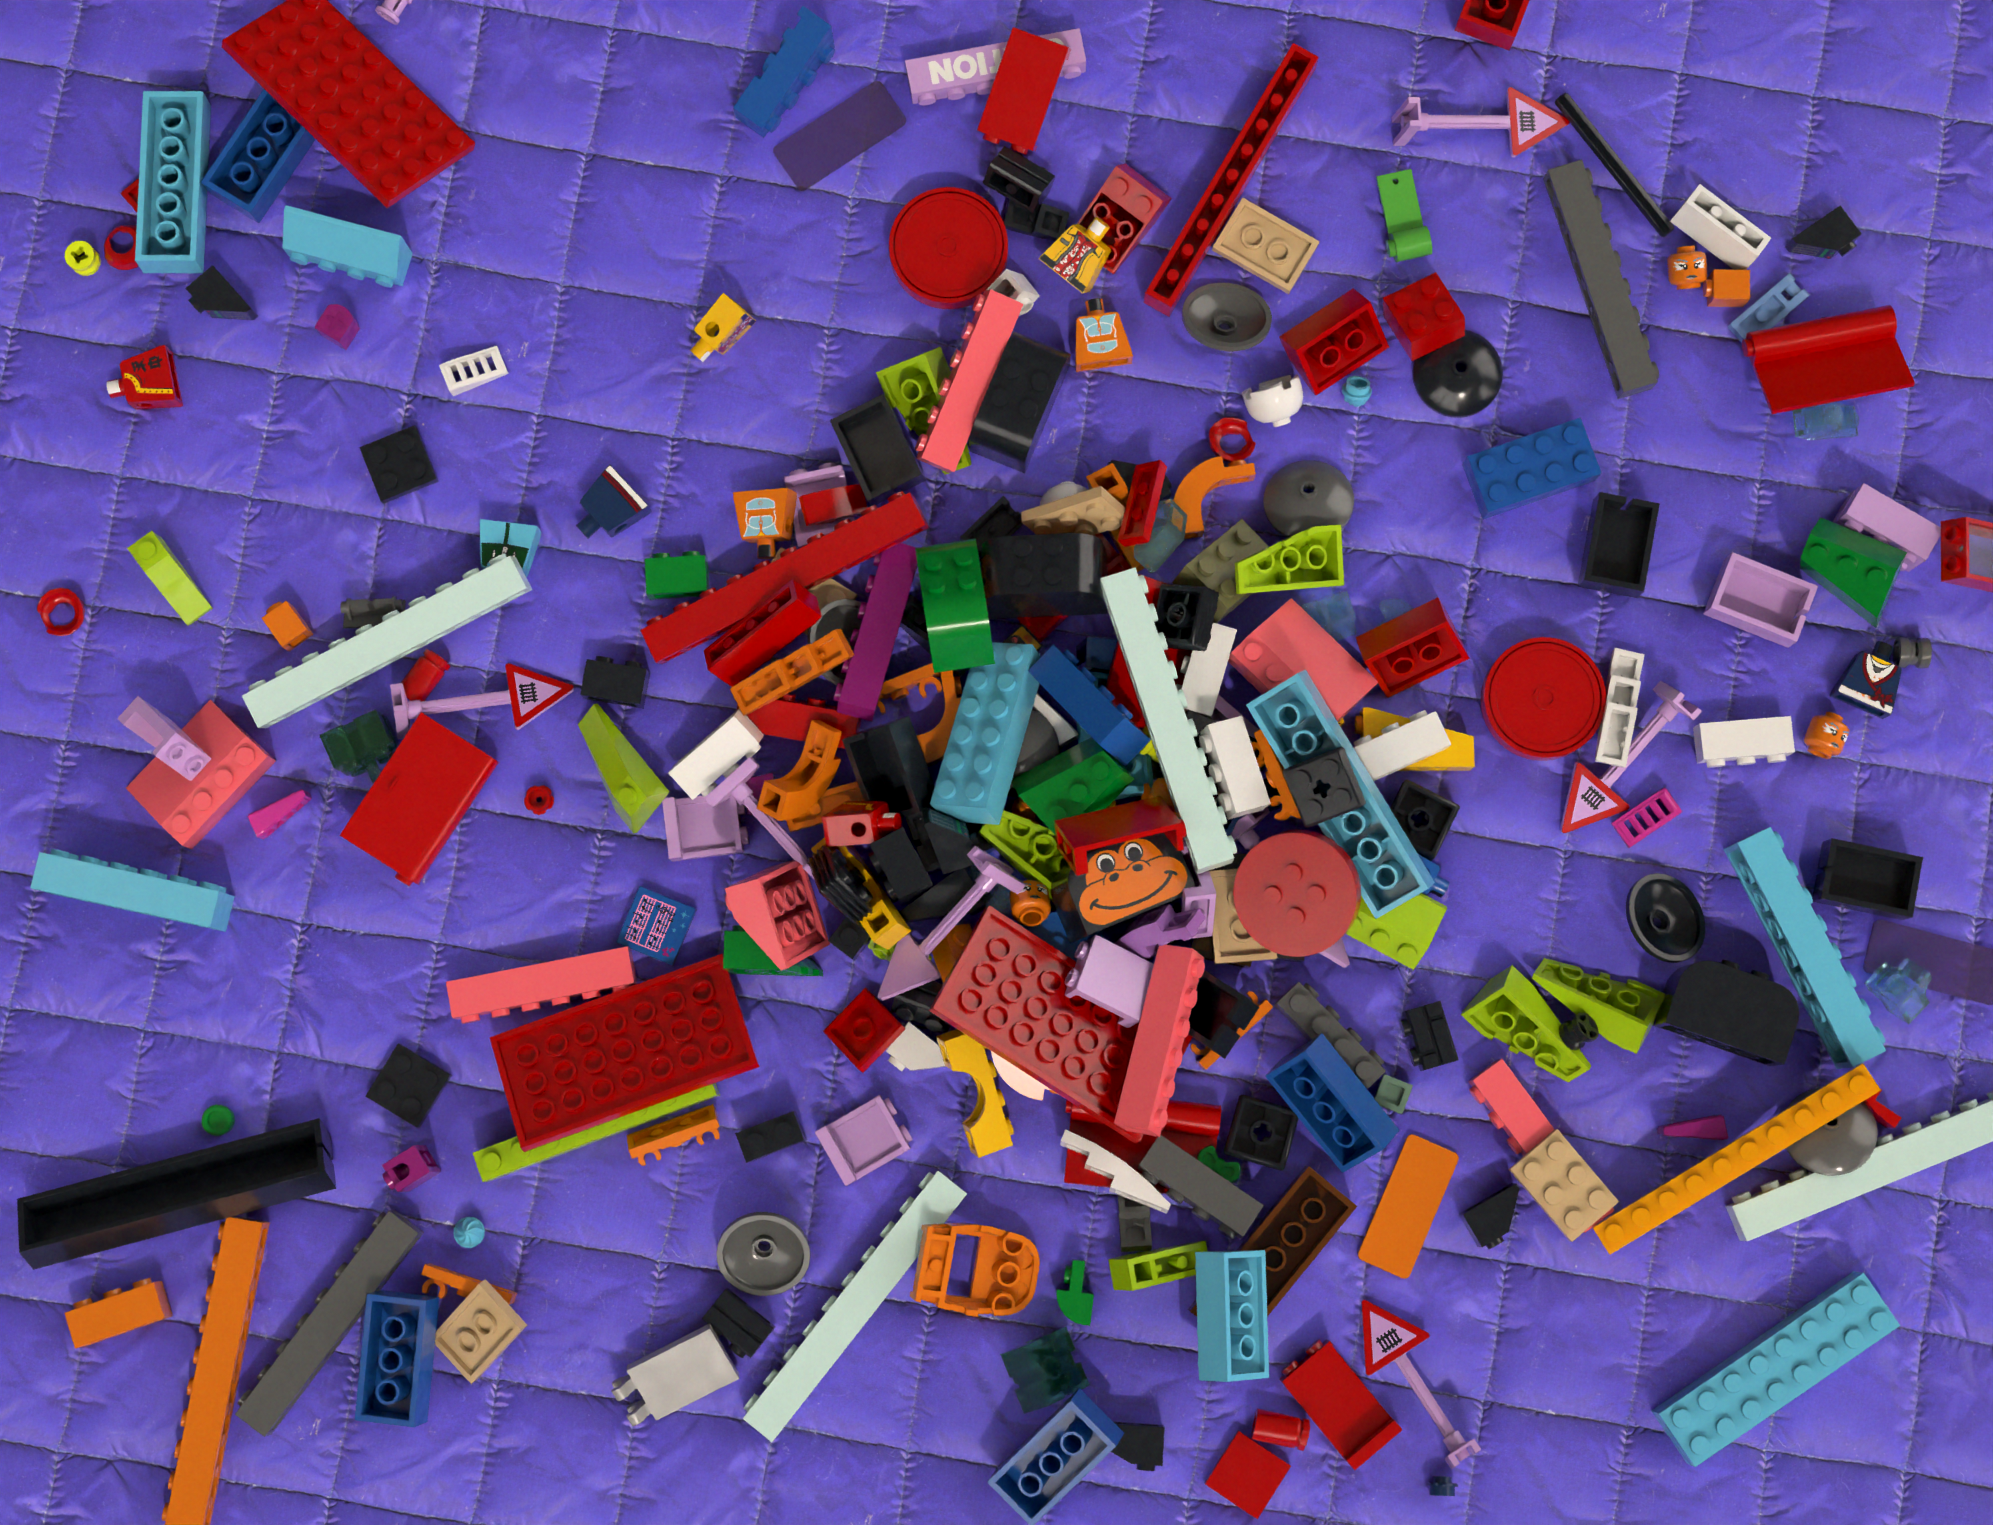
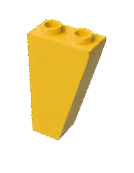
M1363 707L1360 715L1355 716V734H1360V738L1370 735L1374 739L1383 735L1381 730L1389 725L1398 722L1401 727L1411 721L1406 717L1370 707ZM1445 729L1451 742L1447 749L1398 771H1470L1475 767L1474 736Z

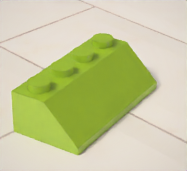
M1420 893L1375 919L1361 896L1358 915L1346 934L1414 970L1429 948L1447 910V906Z

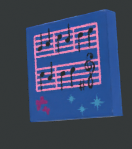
M639 886L616 943L625 947L628 946L630 949L674 966L697 909Z

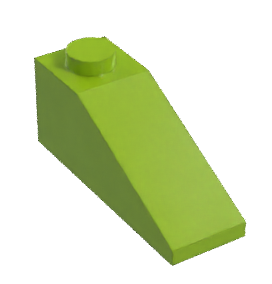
M150 531L127 548L145 574L186 625H191L213 609L165 541L158 534Z
M1206 1241L1153 1249L1152 1251H1142L1108 1259L1114 1290L1134 1291L1196 1275L1195 1252H1207Z

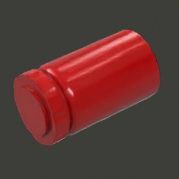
M427 648L423 652L424 656L419 657L400 682L403 683L406 697L410 701H425L445 675L444 671H448L451 667L447 664L446 660Z
M1257 1408L1252 1425L1251 1439L1289 1448L1297 1447V1450L1304 1451L1310 1433V1420L1304 1418L1301 1420L1298 1417Z

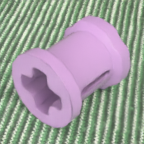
M384 0L381 6L376 7L375 11L386 21L398 25L400 22L399 16L406 5L411 4L413 0Z

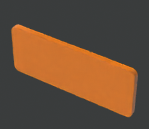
M1414 1134L1407 1136L1358 1251V1258L1403 1279L1410 1276L1459 1160L1455 1152Z

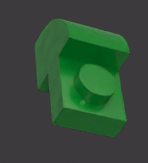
M1072 1259V1266H1065L1063 1283L1069 1284V1290L1056 1288L1057 1301L1061 1311L1067 1318L1075 1323L1090 1326L1094 1294L1082 1292L1085 1260Z

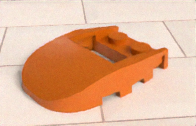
M966 1222L922 1225L921 1230H923L913 1291H910L909 1295L914 1301L921 1303V1300L933 1303L938 1308L949 1311L953 1310L978 1317V1314H993L994 1316L1011 1315L1018 1313L1030 1303L1036 1289L1040 1259L1035 1245L1029 1239L992 1226ZM957 1234L979 1237L969 1297L946 1295Z

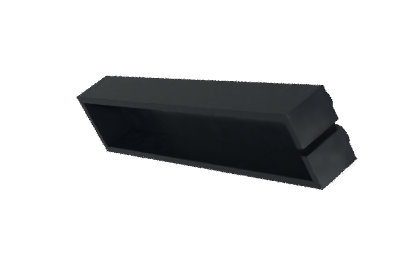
M320 1118L18 1198L19 1253L34 1270L336 1189L334 1164L331 1161L333 1160L331 1136Z

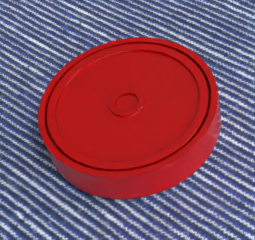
M956 187L932 189L910 200L897 215L889 237L890 261L899 284L917 301L939 309L968 307L973 305L979 294L983 295L984 291H987L988 287L1006 269L1008 261L1006 227L997 210L980 195Z
M1551 637L1527 639L1507 649L1488 670L1481 690L1483 718L1493 737L1500 745L1513 754L1536 761L1559 759L1582 747L1599 728L1606 706L1604 681L1593 660L1577 646Z
M1287 830L1276 833L1261 841L1244 857L1234 881V904L1243 927L1260 945L1272 952L1285 956H1309L1328 949L1351 928L1360 908L1361 883L1352 859L1335 841L1314 831Z

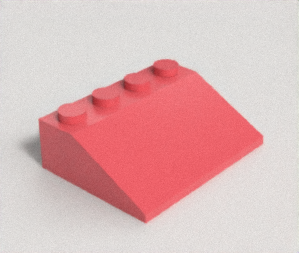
M1292 598L1252 631L1231 652L1228 662L1262 695L1295 674L1306 670L1337 722L1378 684V681Z
M209 700L182 728L211 758L192 781H189L155 757L126 787L134 798L174 839L189 849H193L276 762L268 752L212 700Z
M795 860L768 867L725 888V902L728 909L732 911L734 919L781 971L788 969L830 945L808 873L802 868L803 865Z

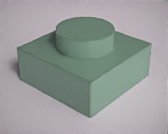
M1383 1074L1374 1099L1381 1107L1398 1114H1403L1413 1085Z

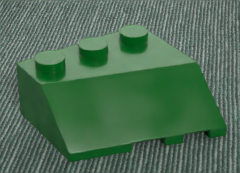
M1820 517L1807 539L1800 558V569L1876 628L1907 552Z
M1091 737L1012 779L1011 784L1019 797L1055 834V820L1107 808L1135 778L1116 758Z
M733 925L732 931H724L723 969L731 974L823 977V970L810 956L781 971L740 925Z

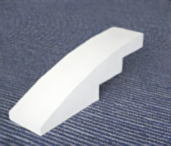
M1614 648L1612 651L1605 687L1606 706L1598 731L1595 754L1596 762L1622 768L1626 767L1638 710L1636 705L1641 685L1639 680L1645 654Z
M1065 1129L1060 1145L1088 1156L1085 1169L1113 1179L1109 1189L1110 1192L1167 1214L1171 1204L1148 1180L1123 1160L1096 1143Z

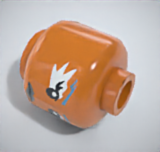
M1695 245L1677 247V253L1671 254L1667 258L1668 279L1672 285H1677V290L1701 287L1700 283L1707 279L1706 255L1702 251H1695Z
M1832 712L1814 716L1804 737V743L1808 746L1807 751L1824 759H1831V756L1839 755L1843 750L1850 731L1842 722L1843 717Z
M1024 880L1022 882L1026 886L1018 895L1010 891L1011 914L1017 922L1025 926H1036L1047 919L1051 912L1049 891L1039 881Z

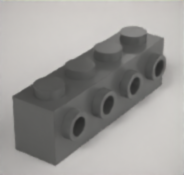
M1297 982L1274 1006L1308 1041L1322 1033L1366 1089H1368L1386 1072L1381 1066L1384 1061L1375 1051L1371 1049L1367 1052L1359 1044L1362 1038L1351 1027L1346 1030L1338 1022L1341 1017L1331 1006L1327 1005L1324 1008L1316 999L1319 997V994L1308 983L1302 985L1300 982Z
M1162 1135L1155 1140L1137 1168L1142 1172L1140 1175L1153 1186H1156L1158 1183L1168 1190L1166 1195L1179 1204L1185 1201L1192 1206V1213L1205 1222L1211 1219L1220 1225L1218 1231L1232 1240L1235 1236L1240 1240L1264 1206Z

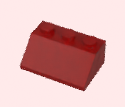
M1354 288L1279 336L1289 360L1314 395H1318L1389 348L1371 302Z
M1438 597L1356 637L1365 664L1378 681L1387 698L1470 659L1450 616Z

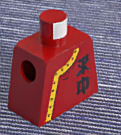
M166 345L158 346L121 361L120 370L122 378L107 381L109 396L111 398L126 396L127 403L134 409L183 406L173 352Z
M845 801L822 816L826 846L871 844L883 838L891 831L900 829L902 824L901 816L899 813H889L888 804L885 801Z

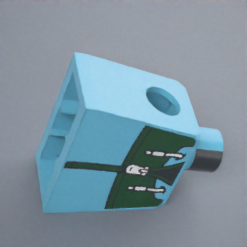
M480 519L481 568L489 567L491 559L505 554L506 557L513 556L517 558L527 577L541 538V530L535 525Z

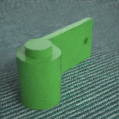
M1408 169L1376 176L1389 237L1386 240L1388 257H1394L1395 262L1432 255L1431 236L1428 227L1423 226L1412 170Z

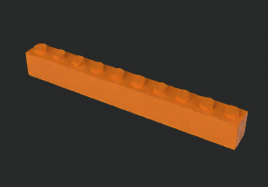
M232 1216L226 1218L225 1222L222 1221L218 1231V1240H221L219 1253H215L212 1261V1271H215L213 1284L210 1283L206 1291V1302H209L207 1315L204 1314L202 1316L199 1332L203 1333L201 1345L196 1347L193 1356V1364H197L195 1375L190 1378L187 1386V1395L190 1396L188 1408L184 1409L181 1417V1427H184L182 1439L177 1441L174 1457L178 1458L176 1471L171 1472L168 1482V1489L172 1490L170 1501L165 1503L162 1512V1521H165V1525L211 1524L270 1222Z

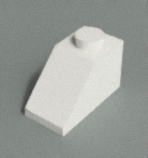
M909 1022L902 1034L886 1050L891 1055L888 1061L900 1071H903L905 1067L910 1071L946 1067L939 1045Z

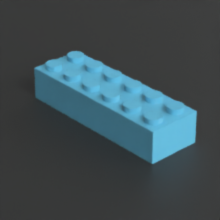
M143 91L135 261L143 273H204L207 190L201 184V181L208 172L211 105L203 91Z
M992 642L995 664L970 668L930 802L936 811L963 822L1000 824L1039 687V682L1028 672L1041 658L1032 644Z
M51 849L50 854L39 852L31 889L226 932L235 896L226 894L227 888L203 881H200L198 887L196 886L197 881L176 875H170V879L167 880L168 875L143 868L140 869L138 874V868L116 862H111L110 867H108L109 862L81 855L79 861L78 855L56 849Z

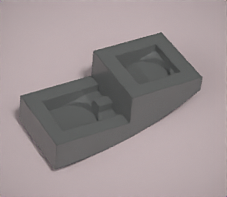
M1118 1195L1121 1252L1152 1251L1150 1207Z

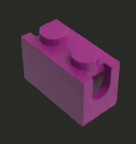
M413 1145L382 1165L385 1173L382 1174L385 1182L391 1190L396 1188L397 1192H409L441 1172L426 1145Z

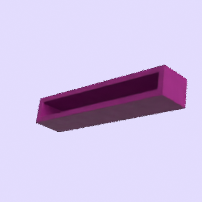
M899 543L875 556L873 566L878 567L876 576H869L865 592L870 593L868 603L862 601L857 619L862 620L860 629L854 628L850 640V646L854 647L853 653L855 656L844 661L841 673L846 674L844 684L838 682L833 699L838 701V713L873 721L918 565L916 547Z

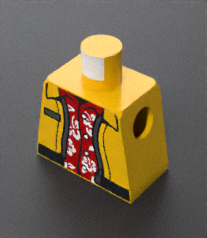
M1098 217L1094 218L1087 229L1080 224H1073L1039 259L1081 293L1090 292L1111 252L1110 247L1101 241L1110 227Z
M723 293L694 328V331L701 338L690 351L702 362L714 350L724 355L751 328L756 320L733 299Z

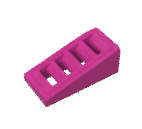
M1664 787L1611 824L1626 846L1630 848L1682 813V810ZM1657 799L1662 802L1669 814H1664L1656 802ZM1648 805L1659 819L1657 822H1654L1645 808ZM1639 813L1648 826L1647 829L1644 830L1634 816L1635 814ZM1626 820H1629L1638 833L1635 837L1624 824Z
M301 789L248 814L249 816L247 817L256 836L263 840L270 836L305 806L312 797L309 792Z

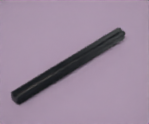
M1568 93L1560 95L1556 99L1555 105L1661 237L1671 233L1674 229L1673 224Z

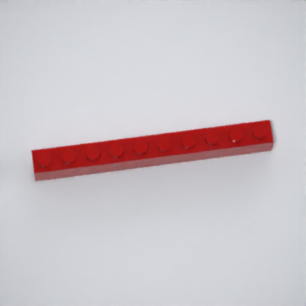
M1295 43L1291 45L1147 288L1143 303L1170 317L1316 70L1318 56Z
M904 491L898 492L887 499L889 503L879 508L877 505H873L860 512L862 517L852 522L850 519H846L833 526L834 531L825 536L823 533H818L806 540L807 545L799 549L794 546L779 554L780 559L772 563L766 560L753 567L754 572L743 577L742 574H738L726 581L727 586L716 590L714 587L699 595L700 600L692 604L689 601L683 602L673 608L674 613L664 618L662 615H658L646 622L647 627L640 631L655 662L664 664L727 632L792 579L809 590L929 529L930 527L914 495L910 492L907 494Z

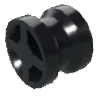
M1584 1012L1576 1014L1572 1021H1565L1559 1026V1034L1562 1041L1568 1048L1574 1051L1583 1048L1585 1042L1594 1041L1599 1035L1595 1021Z

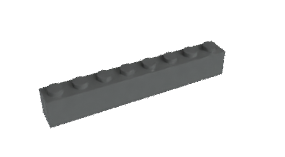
M1582 160L1548 169L1543 181L1617 399L1651 390L1658 382V367L1654 361L1651 362L1648 338L1645 333L1641 334L1638 325L1640 323L1638 309L1636 306H1632L1628 296L1631 294L1630 285L1626 278H1622L1619 269L1621 267L1620 256L1616 250L1613 251L1610 227L1608 223L1603 222L1600 214L1602 212V204L1599 196H1594L1591 187L1593 184L1591 171L1589 168L1584 167Z
M390 1210L387 1214L382 1212L372 1224L375 1230L369 1238L363 1237L353 1249V1253L356 1255L350 1263L344 1262L333 1276L337 1280L330 1289L326 1287L320 1292L314 1301L317 1306L313 1312L302 1316L295 1326L298 1331L291 1340L287 1338L277 1349L276 1354L279 1357L272 1365L268 1363L257 1376L260 1382L254 1390L248 1389L239 1399L237 1404L240 1408L235 1415L262 1436H269L275 1431L364 1313L367 1294L383 1288L424 1232L396 1210Z

